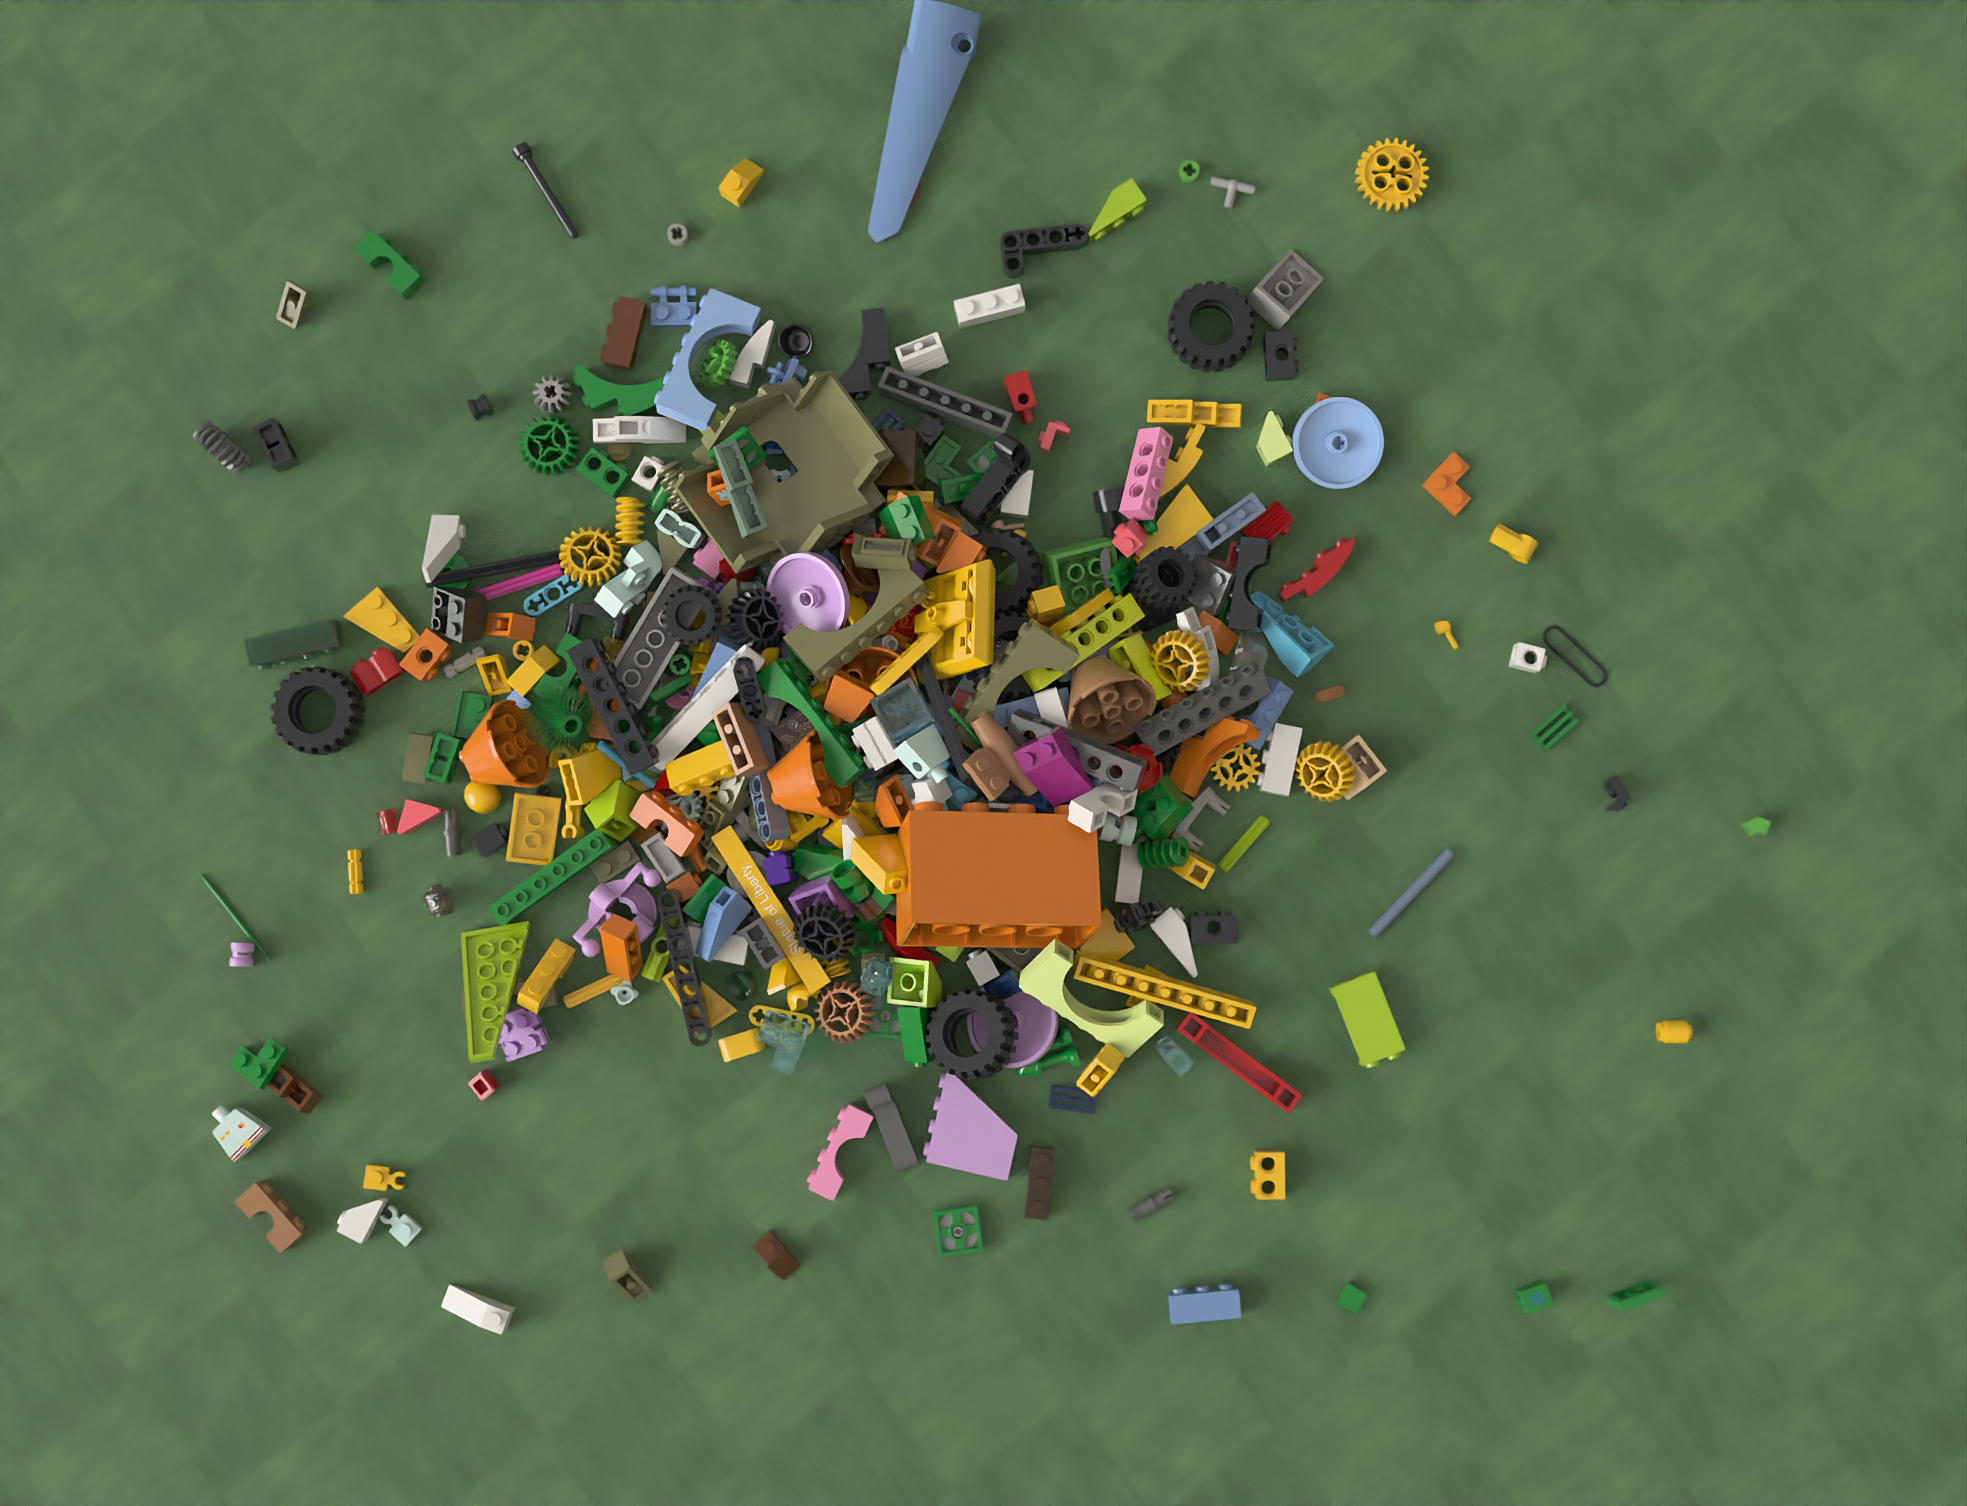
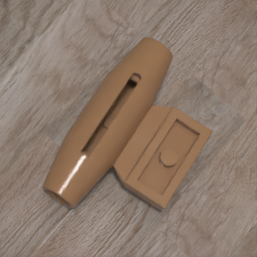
M986 711L977 715L970 723L983 748L976 750L962 764L989 801L995 800L1009 786V780L1026 796L1035 793L1038 789L1025 776L1013 755L1018 745L1008 732Z

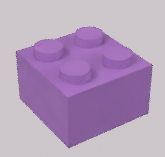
M831 874L797 886L788 898L797 915H800L801 910L807 908L809 904L813 903L815 905L819 901L823 905L829 902L831 907L838 905L837 910L840 912L846 910L845 917L853 918L855 915L854 911L856 908L854 904L848 902L841 889L831 879ZM815 920L809 922L810 927L816 924Z

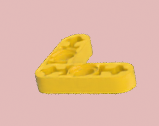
M1107 588L1071 614L1046 628L1059 636L1084 621L1114 599L1115 596L1110 588Z

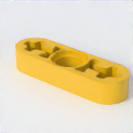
M756 1005L749 1012V1019L756 1026L799 1035H808L815 1029V1020L808 1014L791 1012L765 1005ZM762 1009L763 1014L770 1015V1010L774 1011L771 1019L772 1025L767 1024L769 1019L765 1018L758 1022L757 1017L753 1016L754 1012ZM780 1013L786 1014L789 1018L788 1024L784 1027L776 1023V1016ZM792 1015L797 1016L795 1021L801 1022L804 1018H807L811 1027L802 1031V1026L794 1025V1029H790L793 1023Z

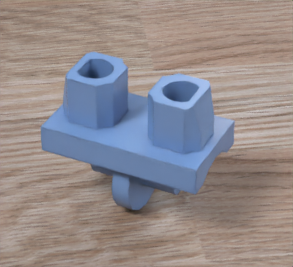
M793 357L788 359L783 372H781L784 364L778 362L775 369L768 367L767 373L772 376L769 383L774 384L779 379L778 382L782 385L792 377L803 381L807 369L798 364L799 360Z

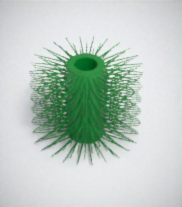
M553 684L552 688L550 685V689H552L550 696L547 692L549 687H547L546 693H544L547 699L538 695L541 699L537 700L541 704L532 700L537 704L532 709H537L526 712L536 714H525L532 715V717L526 716L525 719L535 718V720L529 719L530 721L527 723L528 726L534 723L532 724L533 728L531 726L529 732L534 729L533 735L539 734L536 738L537 742H540V745L543 747L548 745L545 750L552 748L554 752L557 751L556 749H559V753L562 756L559 748L560 744L563 755L564 746L566 754L567 742V751L569 748L571 749V745L569 746L571 739L573 746H575V743L576 745L578 744L576 740L578 741L579 739L587 744L584 739L580 738L581 736L585 738L581 733L590 737L583 732L585 730L586 732L588 731L587 727H584L587 725L583 724H603L583 723L586 722L583 719L589 718L588 716L593 714L592 712L585 717L581 716L586 715L588 711L591 712L589 708H586L589 701L586 702L584 700L586 698L584 693L582 694L580 690L573 692L574 689L570 690L568 686L565 687L563 685V688H567L568 691L566 692V689L561 687V696L558 699L557 695H560V687L557 685L556 691Z

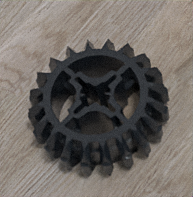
M752 588L738 593L737 597L731 599L733 604L727 607L731 613L726 615L730 619V623L726 626L731 627L732 631L729 635L735 636V643H740L741 647L747 645L754 651H763L771 648L775 642L780 640L778 635L784 633L780 627L786 623L781 621V617L785 614L779 610L782 605L776 604L777 597H771V592L763 591V589Z
M820 901L815 905L811 903L807 908L801 910L800 915L795 919L793 931L796 932L794 939L799 940L797 947H804L803 954L809 952L811 959L818 957L820 962L826 959L828 963L833 961V959L838 961L842 956L844 957L848 954L849 949L854 945L856 933L853 932L855 925L850 924L852 917L844 916L846 910L840 912L837 910L838 905L831 907L829 902L823 905ZM815 920L816 924L810 927L809 922ZM835 937L840 938V942L835 944L833 940L835 939Z

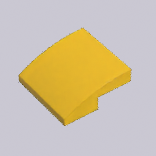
M1104 908L1101 911L1102 925L1080 950L1118 961L1134 949L1135 946L1126 933L1117 932L1113 923L1115 918L1107 908Z

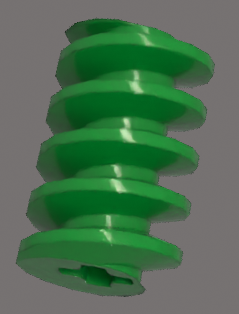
M1183 837L1179 838V841L1177 838H1172L1171 841L1169 839H1164L1163 841L1157 839L1154 842L1148 840L1146 843L1140 841L1137 844V858L1141 867L1146 870L1152 868H1173L1176 866L1183 867L1189 858V844Z

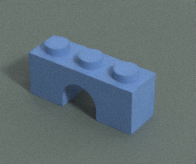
M1266 675L1271 693L1259 699V705L1252 714L1247 716L1239 714L1236 719L1237 722H1240V719L1248 720L1254 723V728L1261 731L1258 740L1243 743L1257 750H1260L1294 692L1281 681Z

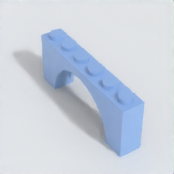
M710 288L707 295H703L699 306L701 309L698 314H694L691 321L692 328L689 333H685L681 344L683 347L680 352H676L672 364L674 366L672 371H667L663 384H665L663 390L657 392L654 400L657 413L704 432L713 423L717 409L716 404L703 397L691 381L689 369L695 353L707 341L720 335L737 333L752 337L761 319L760 307Z

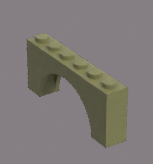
M876 569L880 577V590L877 599L866 615L851 626L833 632H818L800 623L786 634L783 639L790 650L823 683L826 679L831 678L843 665L849 663L861 650L870 646L872 641L878 636L887 632L890 626L905 617L908 611L923 602L929 595L924 582L912 570Z
M1031 618L1028 623L1025 622L1020 627L1019 635L1015 641L1008 643L1003 657L993 663L986 679L983 678L979 682L973 697L969 696L963 704L964 709L959 715L975 732L970 722L984 711L994 719L997 700L1010 681L1026 671L1037 668H1052L1066 674L1080 656L1078 649ZM953 717L952 719L961 743L973 751L980 749Z

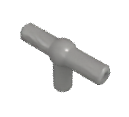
M1213 176L1211 180V185L1228 189L1224 203L1226 208L1233 207L1237 191L1255 194L1256 191L1255 185L1238 182L1236 179L1228 180Z

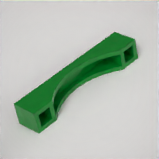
M774 660L758 675L761 687L768 696L779 698L792 704L811 721L822 743L825 770L839 788L849 786L868 769L864 764L865 761L862 755L855 752L850 746L851 742L848 737L839 732L836 728L835 720L831 716L826 715L822 710L821 702L809 693L808 685L795 675L794 667L788 661Z

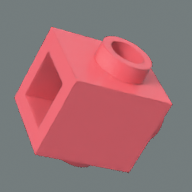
M1133 517L1126 524L1121 523L1114 530L1115 536L1112 543L1127 558L1133 553L1137 555L1146 546L1144 542L1148 533L1145 532L1144 528Z

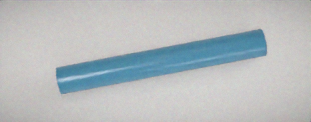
M601 741L596 748L627 771L619 753ZM643 771L633 775L650 789L656 784V781Z

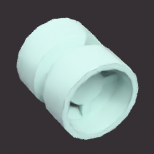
M1107 812L1105 825L1098 828V839L1108 842L1114 839L1117 844L1130 847L1136 832L1137 818L1128 815L1119 817Z

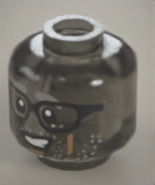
M441 883L429 886V892L423 895L427 913L431 916L434 915L435 919L452 914V909L456 907L457 903L451 887H442Z

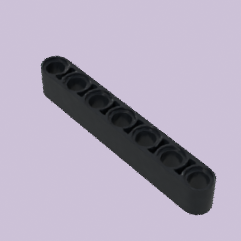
M668 888L658 896V907L689 1040L694 1046L702 1047L711 1039L712 1027L686 915L682 910L684 906L681 894L677 889ZM665 894H672L674 896V905L665 903ZM671 916H675L680 920L678 928L670 925L669 918ZM676 939H681L685 942L686 947L684 950H678L675 947L674 941ZM680 962L689 963L691 966L690 972H682L679 967ZM685 985H693L696 993L694 995L687 994L685 992ZM690 1008H699L701 1016L693 1017L690 1014ZM701 1029L705 1031L706 1039H698L695 1036V1030Z

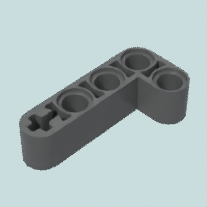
M887 1081L865 1089V1098L871 1111L874 1113L897 1172L901 1173L920 1165Z

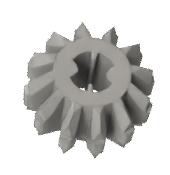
M551 374L550 380L542 376L544 383H535L539 390L533 391V395L537 397L534 402L536 405L541 404L540 409L542 411L549 409V412L554 414L555 407H557L562 412L563 408L561 405L569 406L570 404L565 399L572 397V393L568 391L571 388L570 385L564 383L565 379L563 377H559L556 380L554 374ZM550 391L557 393L555 397L552 395L550 397L548 394Z

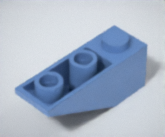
M725 885L709 905L695 950L696 955L708 962L713 959L753 908L736 891Z

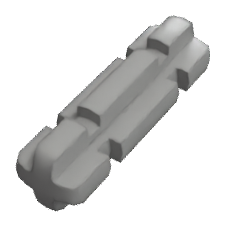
M478 646L472 650V653L468 652L456 659L453 664L446 665L443 668L446 675L452 678L458 674V671L462 672L476 664V659L486 657L487 654L483 647Z

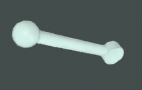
M663 673L658 689L663 687L668 678L667 674ZM657 706L648 712V718L656 715Z

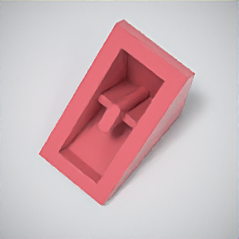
M406 799L397 830L399 835H406L442 815L443 809Z

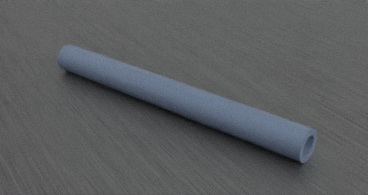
M1446 848L1368 929V932L1377 938L1455 855Z

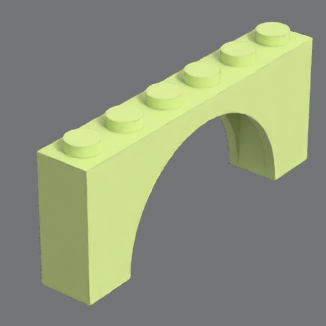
M1054 939L1020 972L1019 987L1025 993L1034 996L1043 1005L1049 1006L1063 1018H1067L1075 1023L1080 1029L1086 1030L1098 1041L1112 1045L1127 1058L1164 1025V1010L1146 999L1134 1007L1121 1011L1096 1010L1077 1001L1070 994L1064 983V977L1073 965V950L1057 939Z

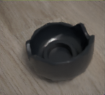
M789 324L780 331L778 336V346L787 357L804 358L812 352L815 345L814 334L807 326L802 324Z

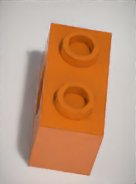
M426 628L399 665L420 681L427 683L428 680H433L437 675L439 665L442 662L445 663L450 658L453 646ZM431 651L433 658L430 662L425 663L423 659L424 654Z

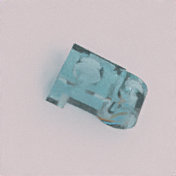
M1167 1033L1153 1044L1154 1048L1179 1078L1195 1065Z

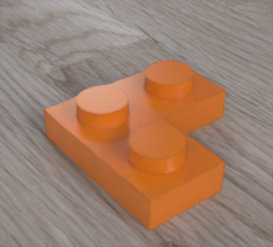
M1453 452L1421 486L1455 516L1471 500L1455 484L1470 466Z

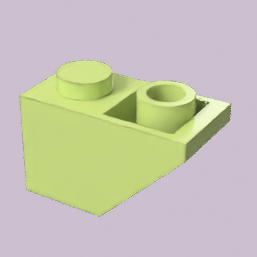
M1273 411L1268 412L1265 417L1256 445L1266 467L1291 455L1293 452L1292 439L1289 435L1285 436L1282 430V420L1279 415L1275 416Z

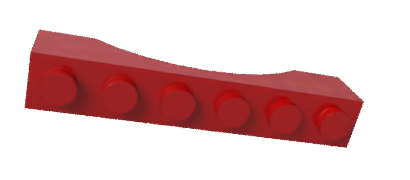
M1187 1011L1175 1027L1177 1031L1288 1114H1290L1303 1096L1194 1013Z

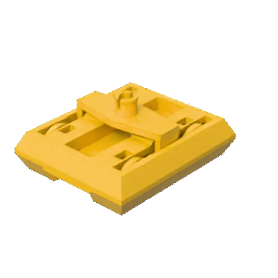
M984 560L924 580L923 582L927 590L935 594L934 599H926L934 602V605L928 609L922 606L921 613L915 616L914 633H917L919 638L935 624L944 633L926 652L937 680L950 678L993 664L995 568L992 560ZM917 667V676L921 684H924Z

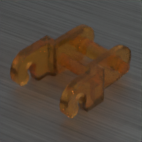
M1337 685L1321 690L1314 695L1313 700L1315 703L1322 701V703L1328 702L1344 695L1345 689L1343 686Z

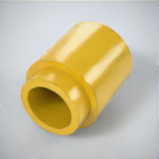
M1663 1020L1662 1023L1656 1024L1657 1040L1663 1041V1043H1688L1689 1039L1692 1038V1026L1688 1025L1686 1020Z

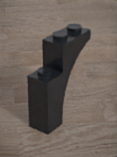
M884 307L861 310L863 323L861 345L849 369L838 379L850 397H854V400H864L868 398L867 396L872 395L870 368H873L874 371L885 370L886 366H891Z

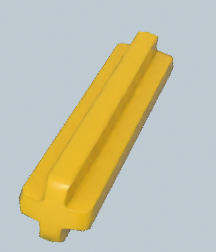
M610 974L563 997L564 1003L568 1008H572L611 990L613 986L620 985L623 979Z

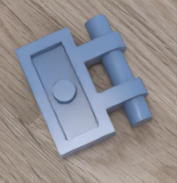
M660 285L659 288H651V297H660V303H651L652 327H691L692 318L695 313L697 314V303L688 302V296H697L696 287H687V285L667 287V285ZM680 296V302H668V297Z

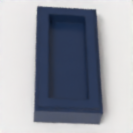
M1013 968L986 982L983 986V989L989 994L1001 1000H1005L1023 991L1019 987L1020 975Z

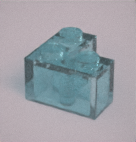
M767 1010L756 1040L777 1048L770 1068L792 1076L811 1025L772 1010Z

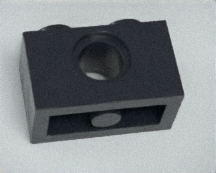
M1292 330L1265 332L1262 340L1266 382L1293 380L1296 373L1299 372L1298 359H1294V351L1297 350V339L1293 337ZM1276 352H1284L1287 359L1279 360L1276 357Z
M1196 911L1195 916H1189L1190 944L1238 943L1237 916H1231V911H1217L1218 916H1208V911ZM1211 921H1216L1219 924V930L1215 934L1209 933L1207 929L1208 923Z

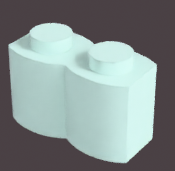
M663 509L655 521L656 526L662 532L673 535L681 545L688 548L698 549L706 537V534L700 527L687 523L686 519L675 511Z

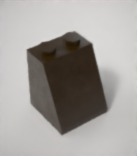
M908 427L902 428L901 431L880 429L877 433L894 454V457L874 482L882 495L887 498L888 490L927 491L922 436L915 429Z

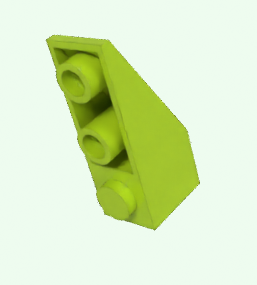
M1133 178L1113 189L1088 233L1089 243L1094 239L1096 241L1101 240L1107 235L1108 230L1113 227L1118 229L1125 224V219L1132 215L1136 217L1145 210L1144 207L1146 206L1147 199Z

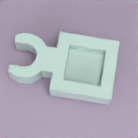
M391 1205L388 1209L392 1212V1217L387 1218L386 1215L382 1214L379 1218L383 1223L393 1226L389 1232L406 1247L423 1228L407 1213L400 1217L398 1209Z

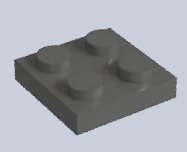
M1200 553L1195 554L1193 559L1195 566L1193 569L1197 570L1198 575L1194 577L1197 579V584L1194 586V591L1186 599L1214 616L1219 615L1236 574Z

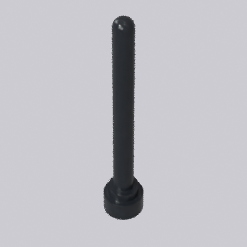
M527 142L518 144L512 149L515 158L522 163L524 162L570 238L576 239L578 232L532 160V149Z

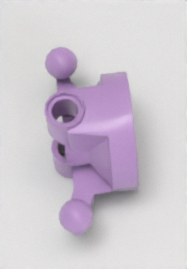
M639 861L623 880L619 879L606 884L602 882L594 889L589 896L591 899L588 913L589 919L573 935V938L582 945L584 955L594 957L599 953V943L594 939H586L585 936L595 927L600 932L603 922L608 921L612 916V907L618 900H620V903L629 905L632 913L637 915L631 922L637 924L640 944L648 938L657 924L659 909L656 898L650 890L635 882V880L642 874L647 886L656 887L662 880L658 870L648 869Z

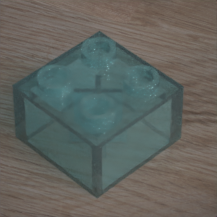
M911 677L869 700L887 735L896 745L928 726L937 723L919 686Z

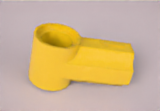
M1500 523L1496 526L1489 539V542L1509 552L1513 559L1524 564H1528L1538 545V542L1532 537L1518 534Z

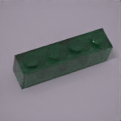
M335 619L244 639L249 666L258 668V671L271 669L272 665L280 663L281 666L294 663L295 659L299 658L303 660L317 658L316 654L339 653L338 649L345 648L340 621Z

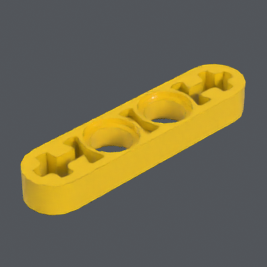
M936 624L930 627L870 684L869 688L877 696L882 694L943 636L942 630Z

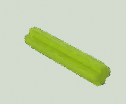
M1262 815L1259 816L1222 858L1218 866L1223 871L1228 872L1270 824L1269 820Z

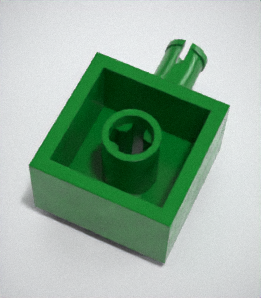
M1162 774L1157 785L1136 796L1134 809L1130 811L1132 816L1137 818V827L1132 844H1135L1144 832L1151 839H1167L1194 809L1169 775Z

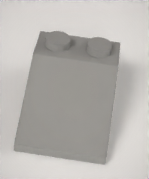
M1290 249L1247 297V304L1252 305L1258 314L1279 331L1324 278Z

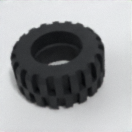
M1207 281L1205 285L1199 282L1194 284L1192 289L1187 288L1183 291L1182 296L1178 297L1175 301L1167 324L1168 341L1172 344L1171 349L1173 353H1178L1180 356L1179 360L1183 364L1188 362L1190 364L1189 368L1194 370L1197 367L1202 368V372L1207 373L1212 369L1215 372H1220L1225 367L1229 369L1234 366L1235 362L1240 361L1246 351H1248L1255 334L1256 318L1253 317L1254 310L1252 305L1248 306L1247 304L1248 298L1244 294L1240 296L1238 294L1239 289L1236 287L1227 288V283L1221 281L1219 285H1215L1214 281ZM1212 308L1223 312L1232 324L1230 338L1225 343L1216 346L1205 345L1199 342L1190 330L1191 318L1197 311Z
M984 529L978 535L973 534L970 536L972 539L987 547L985 551L987 556L996 551L1006 552L1015 559L1018 566V575L1014 585L1005 593L995 594L994 615L1009 611L1021 612L1023 607H1027L1031 593L1037 591L1039 584L1042 585L1043 578L1041 577V572L1043 571V565L1040 564L1038 552L1035 551L1034 546L1028 540L1008 529Z
M1012 611L994 615V643L999 637L1007 638L1014 642L1019 635L1020 627L1025 622H1029V616L1023 613L1017 615L1016 612ZM993 664L973 669L965 675L968 681H973L974 685L972 687L976 691L979 682L983 678L986 679L991 673L990 669ZM1020 674L1007 684L997 702L1023 699L1036 692L1032 691L1022 674Z
M317 666L314 668H301V672L294 671L290 673L288 680L283 679L279 683L281 686L280 691H274L275 703H270V710L274 711V715L270 716L271 723L277 726L274 729L276 734L282 736V741L286 745L292 746L294 750L312 755H328V753L341 751V747L347 748L351 744L350 739L352 737L357 738L360 732L357 731L358 726H363L364 719H361V713H365V706L361 705L363 697L361 693L357 692V686L354 682L349 681L348 677L341 673ZM315 690H324L329 692L336 702V716L326 730L319 733L310 732L303 727L300 721V706L308 694Z
M961 989L958 993L952 992L948 994L947 1000L941 999L937 1003L939 1007L937 1011L932 1009L929 1015L933 1017L932 1021L926 1024L929 1035H926L925 1039L926 1043L931 1044V1047L928 1048L930 1056L936 1058L934 1062L938 1067L944 1068L945 1072L956 1077L978 1080L979 1078H989L992 1073L998 1074L1002 1071L1001 1066L1003 1064L1008 1065L1012 1060L1008 1056L1011 1052L1015 1053L1017 1048L1013 1046L1014 1040H1018L1019 1033L1014 1031V1028L1018 1025L1016 1019L1011 1017L1013 1015L1010 1007L1005 1006V1002L1000 998L981 990ZM979 1013L987 1020L989 1038L982 1051L974 1056H965L958 1050L955 1042L956 1028L959 1022L968 1014Z

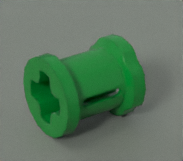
M680 653L671 658L669 666L673 673L682 675L690 670L692 662L688 655ZM683 658V663L687 664V667L678 670V665L675 664V661Z

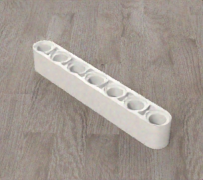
M743 645L651 742V744L657 747L660 754L658 756L660 762L654 765L660 771L666 768L665 764L673 761L713 719L711 713L727 704L738 692L733 673L735 661L740 657H749L754 661L758 671L764 663L763 657L749 646ZM741 665L740 669L744 671V679L748 678V668L745 665Z

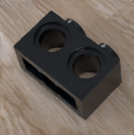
M271 418L253 427L272 469L282 473L300 464L289 438L279 421Z

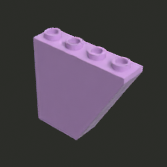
M948 1073L941 1074L939 1087L943 1088L941 1097L936 1096L933 1110H937L936 1120L931 1119L928 1130L929 1133H932L931 1142L926 1141L923 1155L927 1156L926 1162L1007 1181L1018 1133L962 1079Z

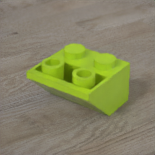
M618 779L598 797L594 798L584 810L597 830L622 841L638 827V822L631 818L629 814L642 795V792Z

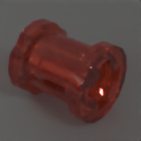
M395 809L375 813L381 828L380 836L398 833L394 816L396 813Z

